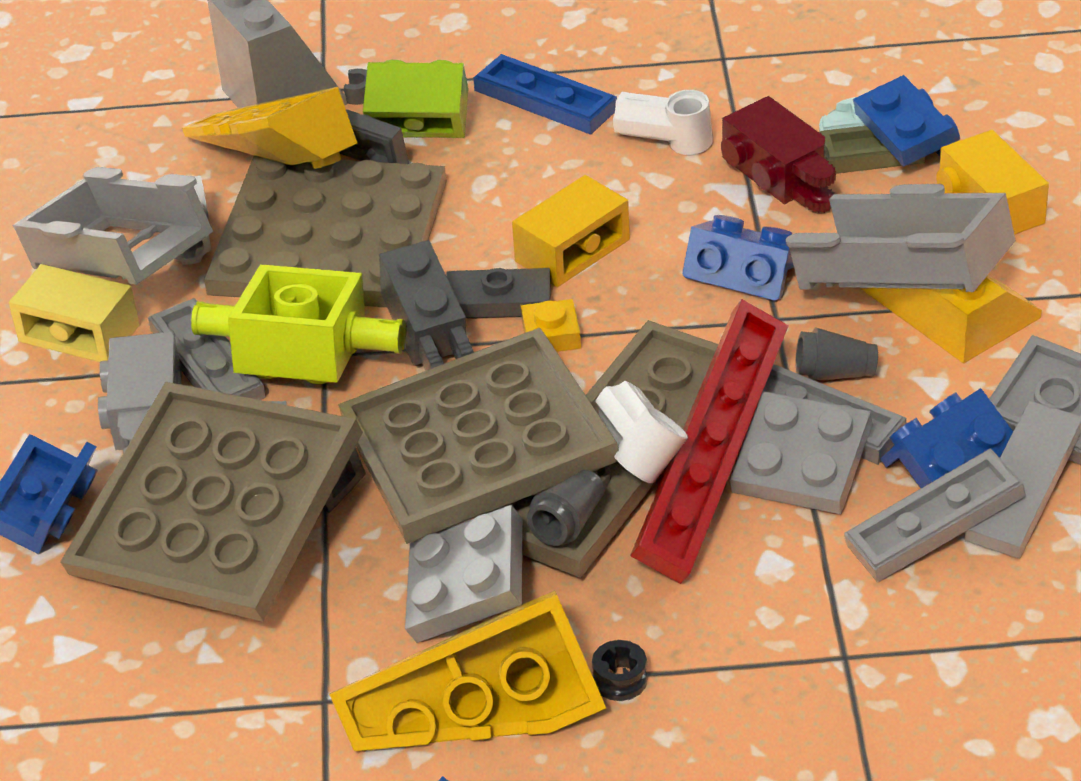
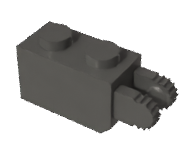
M430 240L380 253L381 295L392 319H404L406 322L405 348L412 364L418 365L422 363L425 371L444 364L442 357L454 354L455 358L458 359L474 353L466 335V317Z

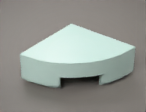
M854 98L838 102L835 110L827 116H822L819 123V132L866 126L855 114Z

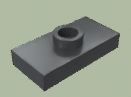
M346 109L357 144L340 151V154L359 161L373 160L384 163L409 164L400 127L379 121L369 115H362Z
M494 268L490 270L447 271L446 277L466 318L522 317L521 305L550 301V268Z

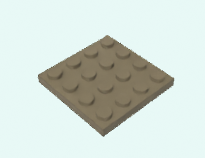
M254 155L205 276L204 282L207 295L241 297L258 267L262 264L362 273L364 306L387 307L381 295L379 254L429 240L446 184L445 166L425 165L422 163H384L373 160H340L328 166L314 169L311 162L289 165Z
M541 328L534 329L338 404L341 415L356 419L363 432L356 447L406 544L429 534L438 533L441 530L479 515L490 513L497 508L525 497L540 494L548 488L576 475L581 470L596 472L602 467L617 462L614 458L615 454L619 451L616 440Z
M165 382L60 563L71 576L264 621L363 432L354 418Z

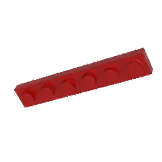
M741 299L731 313L683 430L688 438L669 462L630 554L632 558L680 584L691 573L789 326Z

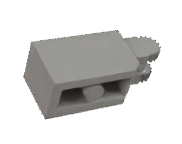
M174 332L109 338L108 360L100 361L101 386L103 393H107V396L98 397V414L101 428L111 429L115 450H123V453L125 452L164 383L181 384L182 371Z

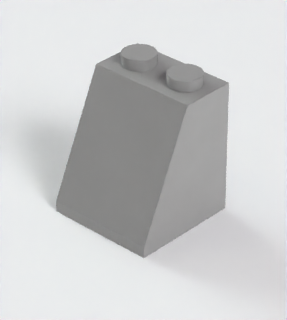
M207 0L222 90L237 108L338 87L292 25L268 0ZM339 88L343 103L347 105L346 96Z

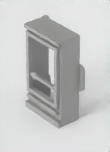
M95 167L83 174V180L15 223L13 227L33 269H37L40 264L78 273L111 278L121 276L122 279H127L129 284L137 285L213 232L194 189V186L197 184L196 178L194 176L168 174L158 178L155 182L120 179L123 176L121 169ZM113 226L141 231L127 242L123 233L107 232L104 230ZM160 232V234L149 240L147 243H145L135 251H131V248L136 246L141 241L153 236V233Z
M903 184L891 188L890 194H834L829 201L837 233H795L786 238L799 289H812L817 283H826L827 287H832L838 283L839 287L965 288L966 292H974L1016 241L1006 193H945V188L942 184Z

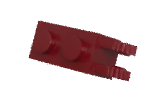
M770 96L764 97L722 118L721 152L722 157L729 165L736 167L753 180L762 190L770 193L784 205L796 200L802 206L808 207V210H812V212L825 213L830 211L829 199L835 192H832V189H828V186L834 184L836 171L833 164H829V161L825 159L824 135Z

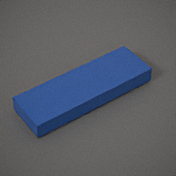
M500 54L473 77L474 91L590 135L615 113L617 96Z

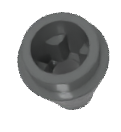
M817 327L814 328L813 332H800L795 359L797 374L807 375L809 379L814 381L875 375L878 363L877 344H869L865 341Z
M581 470L576 475L536 495L531 502L527 515L529 528L535 537L551 546L574 541L605 493V487L600 477L592 471Z

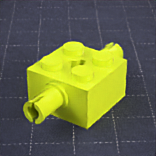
M260 264L235 306L197 301L191 316V328L194 335L201 336L204 334L230 337L233 373L256 375L261 379L276 377L303 379L313 384L337 383L350 357L357 349L390 351L402 354L407 334L404 319L390 320L365 317L362 273Z

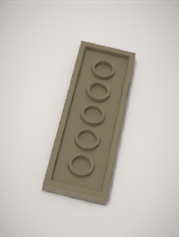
M648 320L589 390L586 397L596 412L599 413V408L595 401L606 386H616L627 381L638 387L655 409L668 416L683 429L718 344ZM618 461L600 468L594 473L600 477L604 484L605 493L603 497L599 500L578 537L570 543H562L558 546H551L541 542L529 528L527 515L531 502L536 495L525 497L495 510L512 505L523 519V556L581 578L653 484L639 479L626 470Z

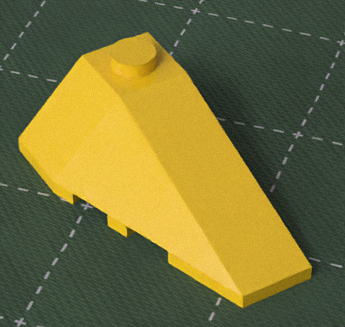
M338 87L217 112L182 127L185 137L289 165L311 162L314 169L340 161L341 156L339 152L357 144Z
M988 275L974 292H966L965 288H860L963 364L1041 318L1042 310Z
M555 590L329 694L354 751L428 745L435 742L470 739V741L491 739V737L521 734H547L606 709Z

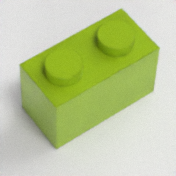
M401 60L368 62L363 114L400 127L403 137L464 138L469 90L464 63H452L447 60H436L431 63H406Z

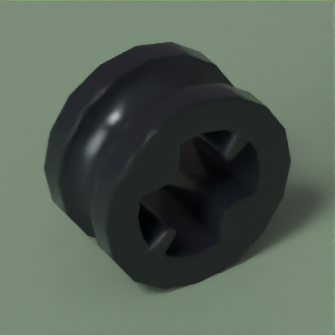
M614 640L599 646L594 652L592 658L593 678L601 696L609 700L625 701L640 695L646 688L647 658L644 650L639 645L631 641ZM617 667H627L630 669L628 671L626 668H623V674H615Z

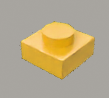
M573 299L521 305L524 333L541 328L556 352L581 349L580 329Z

